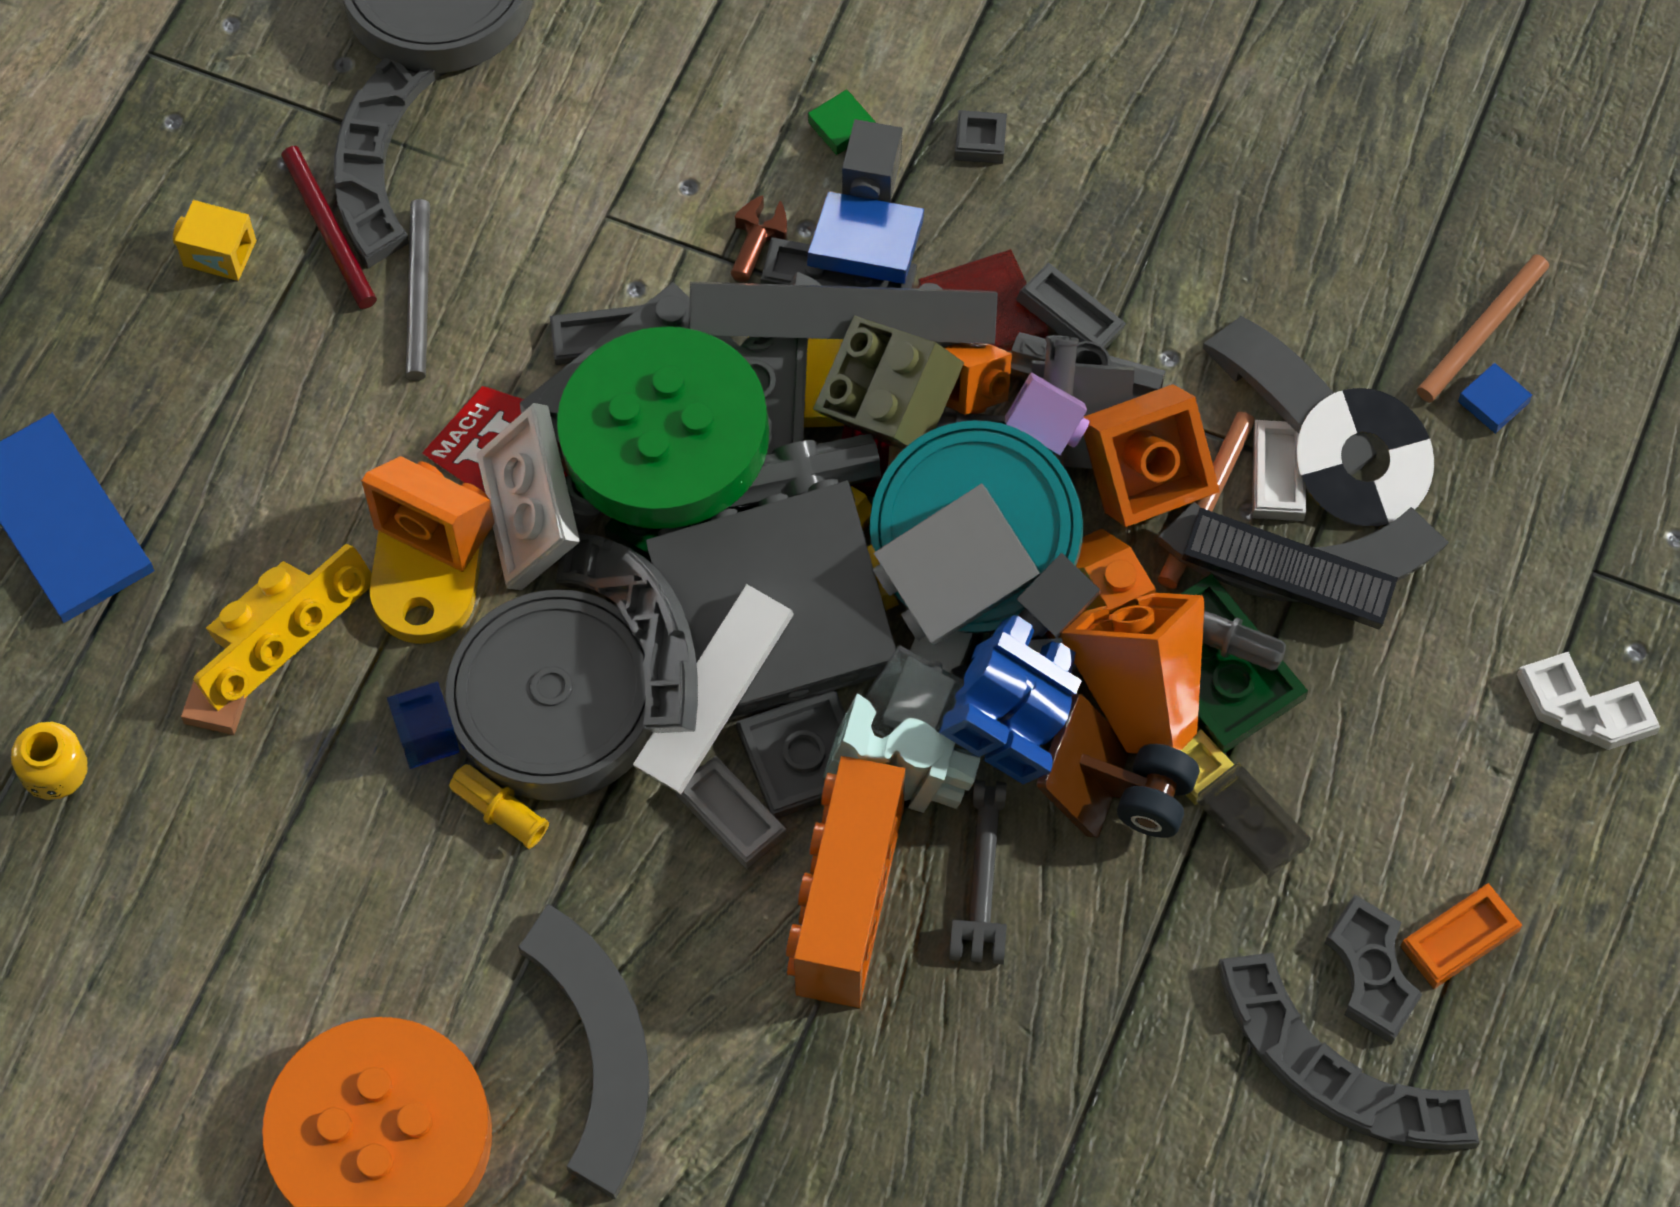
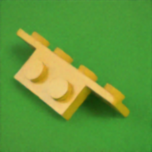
M345 544L310 575L282 561L278 566L263 573L255 586L237 601L225 606L220 612L219 617L206 627L214 641L225 649L194 676V682L217 711L230 700L240 699L243 695L245 699L370 589L372 573L357 549L349 544Z

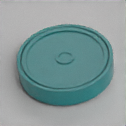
M977 420L956 422L933 429L920 436L903 449L892 461L884 473L873 499L870 517L871 544L876 552L982 483L1039 572L1042 573L1061 553L1075 566L1077 565L1083 539V518L1080 501L1076 489L1060 461L1034 437L1002 423ZM1029 586L958 631L965 633L995 632L1002 621L1013 615L1018 616L1025 609L1017 598ZM895 592L894 594L897 596V598L904 605H906L899 592Z

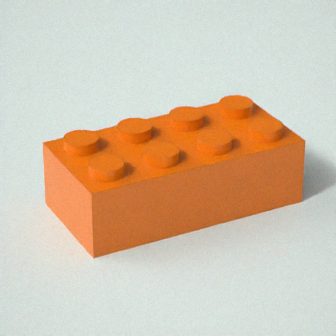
M841 756L837 774L827 773L821 800V805H824L822 823L816 822L810 845V855H813L810 873H804L799 891L798 905L801 906L799 915L800 925L792 924L786 949V956L789 957L787 975L795 976L796 996L860 1008L904 811L905 768Z

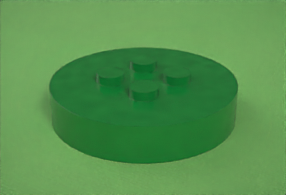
M653 327L637 330L617 337L595 350L580 364L569 379L563 391L557 414L558 437L565 465L578 491L590 504L607 516L620 522L643 528L666 529L688 526L709 519L724 511L744 495L753 484L764 464L769 445V422L765 396L761 383L751 365L738 351L724 341L707 333L683 327Z

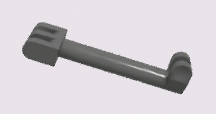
M975 780L973 805L978 812L969 921L952 920L949 960L960 961L963 953L962 940L972 941L971 962L982 963L983 943L988 942L994 943L991 953L993 964H1004L1007 924L990 922L999 811L1005 808L1007 783L996 782V787L985 786V781Z

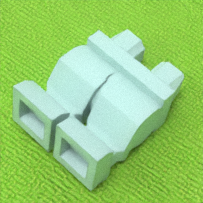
M857 693L837 729L823 778H826L827 773L837 774L841 756L905 768L904 801L911 799L908 808L924 813L930 802L935 801L957 809L965 790L969 791L974 783L981 757L954 747L955 742L938 733L928 723L909 717L890 735L884 738L874 736L871 724L876 711L867 699Z

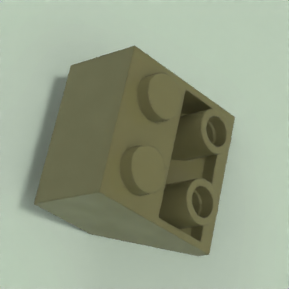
M854 315L813 409L861 433H871L874 439L905 449L920 436L936 429L964 362L934 341Z

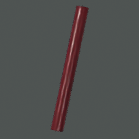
M287 147L281 153V157L358 307L366 309L373 306L377 298L299 147Z

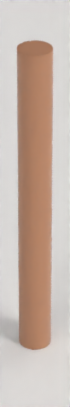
M1537 254L1532 256L1417 388V394L1424 401L1430 403L1434 401L1547 271L1549 263L1544 257Z
M1238 412L1213 462L1220 492L1195 501L1203 509L1213 512L1252 430L1255 419L1246 412ZM1169 554L1158 577V582L1167 588L1175 589L1187 565Z

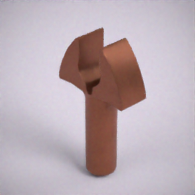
M763 195L751 200L735 215V227L747 232V237L731 270V276L736 281L742 283L749 281L765 242L771 240L772 237L787 240V218L781 201H779L776 207L774 217L765 221L763 225H759L758 219L764 208Z

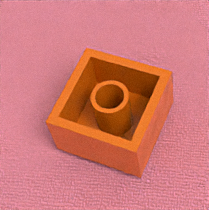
M1172 384L1084 416L1085 419L1090 421L1084 433V438L1104 511L1123 526H1131L1220 492L1194 395Z

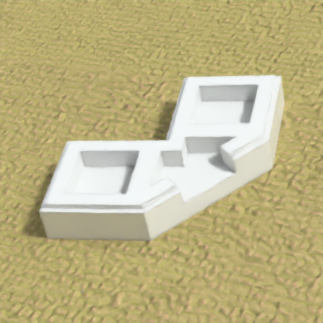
M1569 652L1519 668L1517 673L1518 679L1537 719L1541 722L1607 750L1656 735L1660 729L1656 716L1638 681L1590 697Z

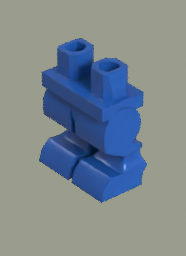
M1013 615L1000 623L991 638L976 645L971 658L973 661L969 665L964 677V686L956 692L955 706L943 717V724L939 733L977 757L985 755L984 761L1021 784H1026L1051 772L1053 764L1052 755L1039 746L1047 744L1065 725L1071 709V696L1077 693L1081 680L1071 674L1076 652L1062 643L1051 641L1042 646L1040 653H1037L1028 647L1035 631L1033 625L1019 616Z

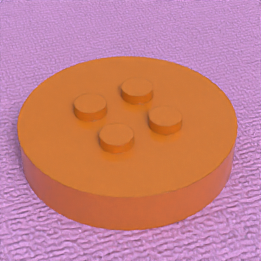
M371 1017L346 1022L319 1034L305 1044L288 1061L278 1075L269 1094L263 1117L262 1134L265 1158L275 1183L290 1207H463L477 1189L485 1173L492 1146V1122L489 1105L479 1076L465 1054L448 1038L432 1028L410 1020L393 1017Z

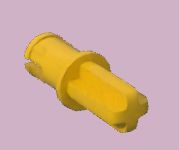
M468 764L463 765L454 773L449 784L451 791L484 814L483 820L488 825L496 823L521 841L528 849L533 848L542 839L549 827V821L541 818L516 799L513 789L509 787L501 788Z

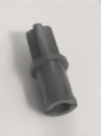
M1204 610L1203 644L1221 650V656L1224 658H1228L1231 654L1271 671L1279 667L1286 650V644L1283 641L1243 626V620L1236 617L1234 621Z

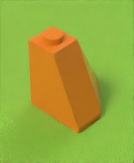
M1152 593L1136 597L1135 606L1121 608L1110 615L1106 606L1084 611L1061 632L1062 643L1076 652L1074 663L1125 751L1137 754L1139 749L1147 744L1167 745L1181 751L1194 738L1198 730L1204 623L1203 596Z

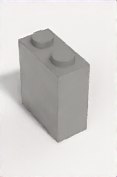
M982 483L874 552L880 565L875 567L873 571L889 596L898 591L909 609L901 615L918 641L927 636L930 643L934 645L1029 586L1041 574Z

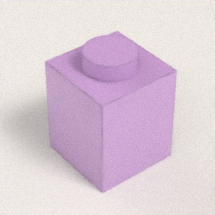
M1032 372L1005 415L1007 425L1029 434L1059 455H1061L1067 444L1074 448L1079 443L1090 422L1084 418L1087 412L1085 403Z

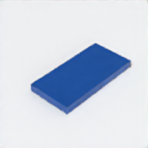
M53 412L0 441V525L63 623L155 571L145 552Z

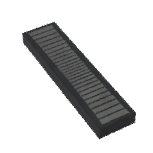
M1201 507L1197 512L1182 557L1184 561L1378 630L1384 624L1398 577Z

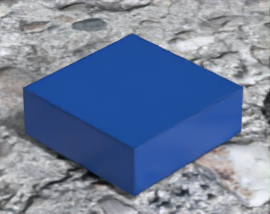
M1494 363L1460 393L1458 402L1496 434L1530 403L1532 394Z

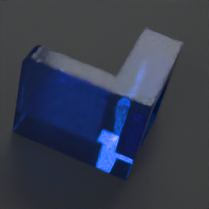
M438 681L387 697L409 769L460 752L454 727Z

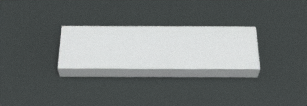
M746 584L696 663L698 707L695 731L653 732L633 763L636 769L676 793L682 794L794 615L792 610Z

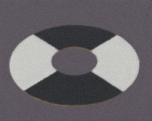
M1353 388L1336 392L1320 401L1310 411L1299 432L1297 462L1304 485L1323 509L1342 521L1369 527L1390 524L1410 507L1415 510L1429 490L1434 472V454L1429 435L1417 415L1403 402L1387 393L1367 388ZM1357 433L1373 434L1379 437L1388 448L1390 464L1387 472L1378 480L1371 482L1357 480L1343 466L1341 459L1342 447L1350 436Z

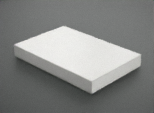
M536 403L528 407L477 453L485 494L491 502L495 522L493 530L507 589L523 590L580 542L548 405Z

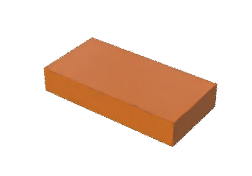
M1488 883L1405 938L1400 947L1431 987L1435 989L1517 934L1523 925Z

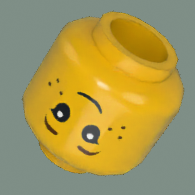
M52 721L34 724L26 728L16 738L12 747L11 764L23 787L35 797L45 800L62 799L73 794L82 785L87 774L86 754L76 734L65 725Z

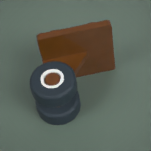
M1082 694L1072 695L1071 709L1066 723L1054 736L1049 749L1053 759L1051 772L1038 778V789L1087 837L1097 838L1099 836L1113 798H1121L1117 807V815L1128 827L1153 837L1168 838L1176 835L1184 817V809L1173 797L1174 795H1186L1193 791L1200 772L1197 762L1188 754L1176 748L1162 744H1147L1142 746L1137 753L1132 768L1133 773L1125 770L1124 767L1129 753L1125 751L1110 723Z

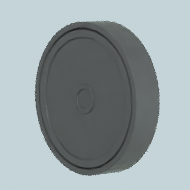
M343 0V4L353 33L364 47L380 59L388 58L401 63L407 70L419 72V68L436 70V73H445L478 65L505 49L518 36L526 24L532 9L533 0Z
M545 590L522 595L503 603L482 617L470 629L459 644L448 670L446 706L451 725L461 749L474 768L501 788L509 787L513 789L515 795L535 800L550 801L577 798L593 793L613 783L634 766L633 763L653 733L643 729L645 715L643 661L645 651L640 638L634 636L629 624L617 606L600 597L584 592Z

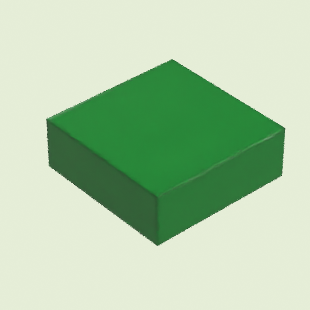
M847 89L808 113V123L836 155L847 149L854 119L876 123Z

